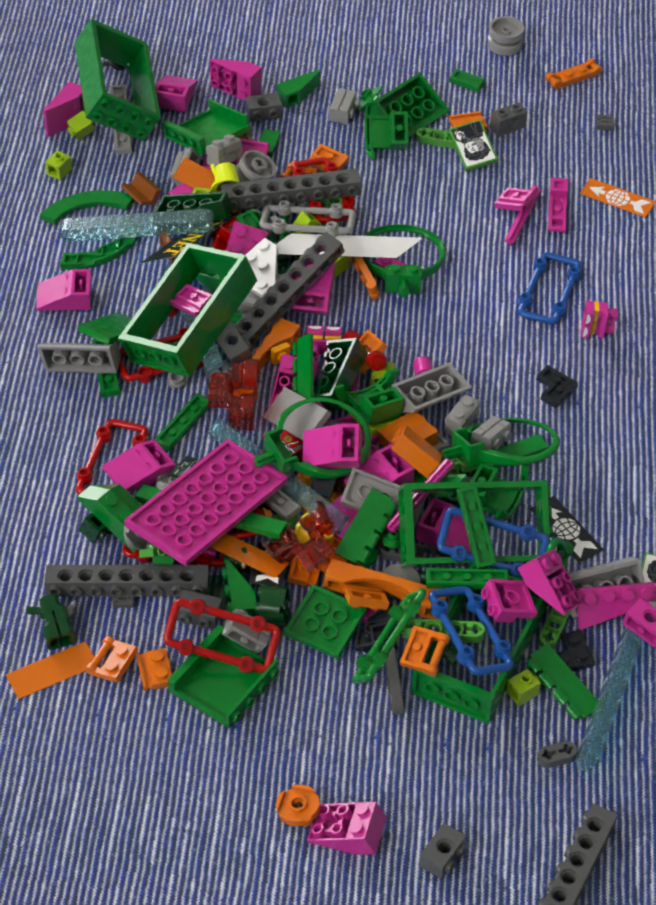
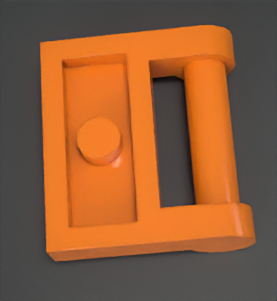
M414 625L401 657L400 665L424 672L430 676H436L438 672L437 666L445 645H448L450 637L444 633ZM432 640H435L438 643L430 664H426L424 661Z
M105 636L102 641L103 645L92 662L87 664L85 671L89 675L118 683L138 650L134 645L116 641L110 636ZM113 649L102 668H99L98 666L108 650Z

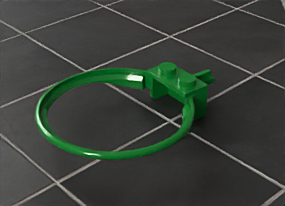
M391 224L380 226L367 232L364 236H377L393 231L412 232L430 239L439 250L438 261L424 269L416 265L397 264L386 265L383 268L372 263L366 257H362L369 271L385 280V293H399L403 298H405V295H409V293L420 294L421 281L436 273L446 256V248L443 241L436 234L418 226Z
M309 398L291 405L282 412L278 418L276 429L265 433L263 447L266 453L254 457L253 460L258 468L273 462L278 471L283 474L298 471L304 475L320 479L339 478L351 473L353 468L324 469L303 460L300 463L297 456H291L280 439V434L283 433V426L287 417L295 409L307 403H334L340 405L341 408L351 413L358 420L365 436V445L361 453V465L370 453L372 443L371 432L362 415L348 404L331 398Z
M501 418V421L530 424L545 429L553 438L551 446L545 451L531 456H514L491 449L487 451L482 442L472 445L468 442L472 432L484 423L481 422L470 425L467 428L453 430L452 447L443 449L441 455L443 460L459 457L469 467H478L480 463L505 466L527 465L552 456L560 446V438L552 428L541 422L523 418Z

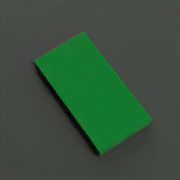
M117 312L79 324L78 331L108 345L119 341L118 337L132 319Z

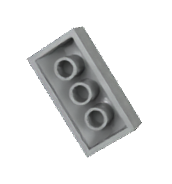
M46 342L37 345L44 369L50 372L117 373L121 359L118 344Z
M450 362L392 384L391 387H395L405 399L402 413L417 412L472 389V386Z
M634 557L569 573L575 589L645 582L641 561ZM577 607L570 611L572 618L577 617Z

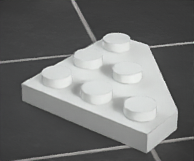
M266 238L246 254L258 280L251 289V292L260 298L266 294L270 286L277 282L278 248L277 245Z

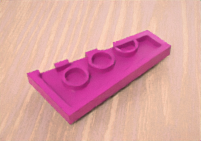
M655 582L576 588L583 603L577 607L578 629L582 630L626 614L640 598L647 603L656 602Z

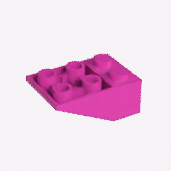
M210 59V84L214 88L245 101L247 96L260 95L262 93V67L248 61Z
M166 75L157 81L155 88L159 108L186 112L198 80Z
M68 82L49 105L44 108V128L47 137L68 129L67 121L80 112H85L81 85Z
M335 262L291 307L293 312L329 315Z
M72 269L38 283L36 311L91 310V269Z
M282 354L270 406L284 387L293 391V377L297 376L293 375V359L297 357ZM313 360L314 390L321 368L319 361Z
M336 424L304 431L303 461L324 469L361 468L362 429L360 424Z
M154 439L138 443L102 465V469L115 484H120L129 492L140 489L143 484L149 486L156 485L157 477L161 474L171 473L172 476L176 464Z
M393 444L376 451L361 465V468H358L398 485L414 483V468L391 449ZM350 475L343 481L345 485L347 484Z
M432 497L417 524L416 540L437 546L444 514L448 508L455 506ZM453 515L445 545L453 548L457 545H462L469 553H472L465 524L461 517Z
M555 549L518 567L526 586L562 615L583 604L579 592L571 582L570 574L565 570L562 559Z
M376 802L321 804L320 812L313 820L307 842L355 855L376 854L387 817Z

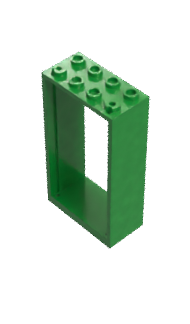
M90 19L75 41L85 116L87 119L144 141L161 119L148 44L145 41ZM101 57L129 69L135 104L106 92Z
M187 243L118 337L131 363L190 378L258 281L248 258L243 254ZM200 271L226 276L177 346L151 340L175 308L171 305L170 300H174L176 298L175 295L186 284L191 285Z
M547 480L402 484L398 488L401 568L470 566L472 563L468 560L455 562L451 557L415 558L412 493L456 492L457 489L477 485L478 492L535 491L537 532L544 533L550 540L553 536V528L549 526L552 508L548 506L551 488L547 485ZM537 540V542H538V554H539V551H540V547H541V543H542V542L539 541V540ZM538 555L495 556L496 561L509 565L517 562L525 564L538 557Z
M474 562L471 563L469 569H476ZM483 567V568H479V569H492V568ZM508 575L509 580L524 581L521 578ZM528 588L538 614L535 618L528 619L510 654L514 662L513 668L509 671L501 672L491 692L441 672H437L436 676H430L413 669L411 694L489 724L507 689L508 680L514 676L545 615L546 601ZM471 589L473 593L481 595L482 590ZM465 594L453 596L448 605L447 612L450 620L458 621L468 602ZM432 641L424 663L430 664L438 643L437 641Z

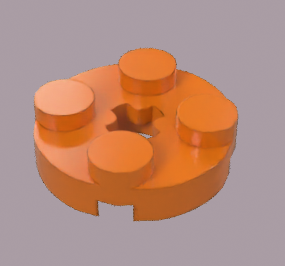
M298 784L291 786L292 789L286 792L285 790L282 791L276 801L280 820L291 826H310L318 816L321 808L320 800L315 790L310 786ZM299 802L302 803L301 808H295L293 806L298 805Z

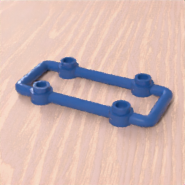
M551 252L543 253L541 257L534 261V273L526 292H523L518 298V314L521 317L550 325L558 323L560 318L565 317L567 314L566 303L575 282L581 280V262L577 259ZM547 259L573 265L568 270V282L560 301L553 305V317L525 311V309L532 306L533 298L531 295L540 274L547 271Z
M450 507L444 514L437 540V548L440 552L450 555L455 562H462L464 560L474 562L472 553H469L464 546L457 545L453 548L445 545L452 516H459L464 522L461 509ZM485 516L486 523L489 526L519 534L523 541H531L532 539L541 541L538 556L546 553L550 543L548 536L537 532L531 524L521 527ZM496 561L497 564L488 566L495 569H508L509 575L522 578L518 567L523 565L522 563L517 562L509 565Z
M467 586L436 589L429 593L428 598L432 604L430 613L435 618H439L458 650L456 659L460 664L466 665L468 670L477 676L509 671L513 668L514 662L510 656L511 644L506 640L500 639L483 610L485 602L481 595L474 594L471 588ZM465 594L468 599L467 609L477 614L495 645L493 654L497 658L503 659L505 663L477 667L473 661L475 657L474 649L470 646H464L447 616V602L438 598Z

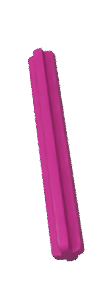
M536 185L530 189L534 190L536 196L529 205L523 207V211H519L505 238V242L509 245L515 243L540 193V188Z
M445 459L425 483H439L453 468L454 463L449 459ZM415 493L412 496L413 511L429 493ZM399 512L386 526L391 533H395L399 528Z

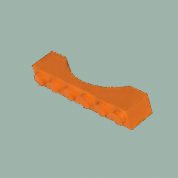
M280 318L277 324L273 325L270 334L264 337L262 345L256 348L254 356L248 359L243 371H240L235 382L230 384L228 388L229 402L246 409L251 408L258 398L257 377L264 365L271 360V348L287 342L290 345V350H292L293 343L297 342V339L300 338V325Z
M331 559L324 576L323 589L343 595L345 594L342 591L344 584L381 588L383 593L397 597L400 600H403L410 592L425 589L426 596L417 613L423 618L440 620L430 613L432 604L428 598L429 593L436 589H427L426 585L419 582L409 581L380 571ZM448 596L439 597L438 599H442L447 602Z

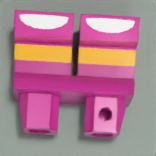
M586 301L581 322L582 338H589L590 334H598L600 338H604V333L614 334L615 322L611 321H617L618 310L608 308V303Z
M307 325V334H313V359L319 358V354L324 355L327 351V340L342 339V327L325 326V340H323L324 326Z

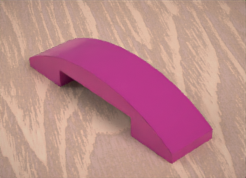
M551 178L548 231L566 232L568 179Z

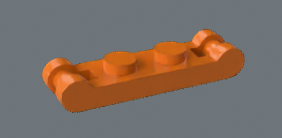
M590 58L586 63L556 73L549 72L545 79L551 83L554 89H559L597 76L602 73L603 68L597 65L593 58Z
M350 256V262L353 264L356 272L361 273L359 276L363 285L366 284L369 297L372 300L378 299L380 293L376 281L362 257Z

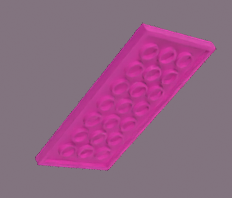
M227 439L124 520V526L184 566H187L288 482V476L269 464L260 468L256 467L253 460L256 457L255 455Z

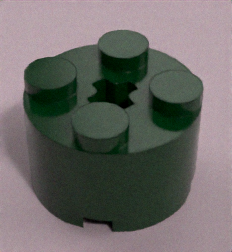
M259 586L258 597L260 602L255 604V614H259L258 616H262L266 622L274 624L279 628H286L290 618V608H288V602H291L290 589L288 587Z

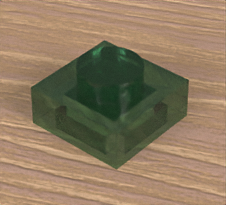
M450 640L448 645H445L442 657L454 666L458 663L456 659L458 650L453 641Z

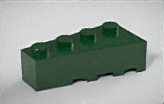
M227 192L170 194L162 196L152 216L159 232L227 219L232 211V206Z
M357 338L327 340L326 346L328 349L324 353L325 364L321 368L323 375L319 379L316 397L339 400L335 394V387L341 384L344 385L345 391H351L368 353ZM320 402L328 411L343 409L340 405L334 403Z

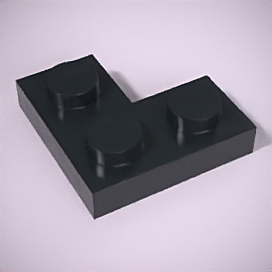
M549 365L537 375L536 379L548 387L541 394V400L554 408H557L578 386V382Z
M581 630L561 634L560 639L566 651L558 652L557 654L573 672L594 667L595 660Z

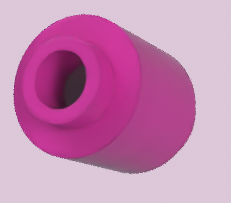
M421 356L413 361L415 375L433 369L431 360L428 357Z

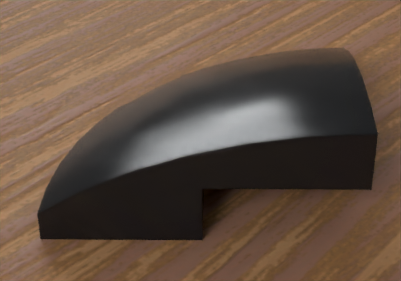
M390 606L388 610L380 609L367 618L368 623L363 630L362 627L358 629L355 638L356 651H370L390 620V615L388 614ZM397 642L394 645L395 649H398Z

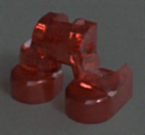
M244 359L242 363H234L232 365V374L223 372L213 373L210 376V382L207 383L209 388V394L206 395L208 408L229 409V425L237 430L255 431L254 403L256 401V394L242 393L238 397L234 396V390L242 388L244 390H257L258 359Z
M317 500L316 504L318 507L303 518L297 519L310 537V540L303 544L299 540L298 535L289 525L280 540L275 539L271 542H262L272 558L280 564H284L297 556L309 573L315 568L317 570L320 569L319 565L326 560H331L330 557L336 552L324 535L335 526V521L322 501Z

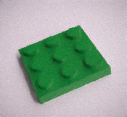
M313 584L283 631L284 636L338 660L366 615L367 608L352 607L348 604L346 598Z

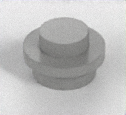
M170 373L167 383L172 388H181L186 384V377Z

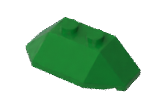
M120 484L90 485L76 499L128 547L124 539V520L142 505ZM128 547L133 553L136 551V550H134V549Z

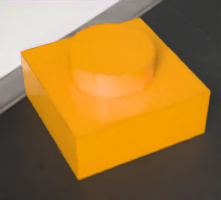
M287 342L271 348V362L274 366L280 364L282 354L290 355V345Z

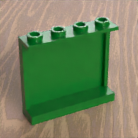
M208 99L209 110L178 125L168 120L161 123L165 138L186 148L192 147L197 153L204 155L206 147L212 144L214 140L224 139L225 135L239 137L251 131L250 119L246 114Z
M219 624L199 645V647L237 658L249 656L258 664L264 665L265 662L264 658L223 636L224 627ZM192 653L168 679V690L176 697L230 728L234 722L237 723L241 719L243 712L247 708L252 707L255 698L265 692L269 682L278 677L280 672L279 660L276 658L264 673L256 671L244 673L240 671L238 666Z

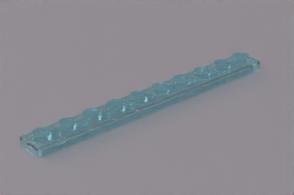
M217 417L207 432L221 444L229 439L255 456L265 453L219 417ZM273 462L269 464L270 466L277 469ZM293 473L285 474L288 476V482L280 490L335 533L340 534L350 517Z

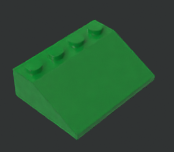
M421 72L375 100L372 115H390L391 111H407L409 139L417 133L419 128L427 127L448 113L450 109Z

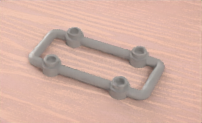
M283 200L278 205H268L263 209L259 226L264 230H273L276 234H283L286 231L325 233L327 231L335 237L338 234H350L353 231L357 214L352 209H343L339 203L332 204L330 208L291 206L289 201ZM301 211L309 214L330 215L332 218L349 216L347 227H339L334 221L327 222L326 226L286 224L284 219L281 218L275 219L273 223H267L270 212H278L282 216H287L291 213H301Z

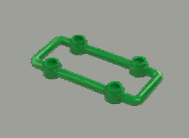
M418 589L408 593L399 605L394 604L388 612L390 620L366 656L362 654L356 661L358 669L352 678L354 684L370 681L385 664L391 649L411 618L421 608V603L426 596L425 589Z

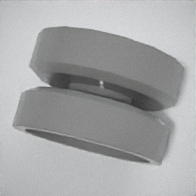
M510 16L494 18L489 25L488 48L492 52L503 56L518 53L523 44V23L519 19Z
M257 150L246 151L236 166L240 182L271 179L276 174L274 161L265 153Z

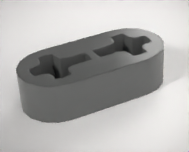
M570 741L544 746L538 752L537 762L543 768H552L573 762L576 758L577 746Z

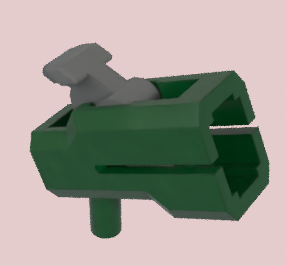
M52 594L39 599L40 607H26V614L39 615L41 619H44L45 625L42 628L48 650L61 648L58 639L59 635L63 647L75 643V634L71 624L72 617L78 613L75 600H72L70 606H64L60 604L58 596Z

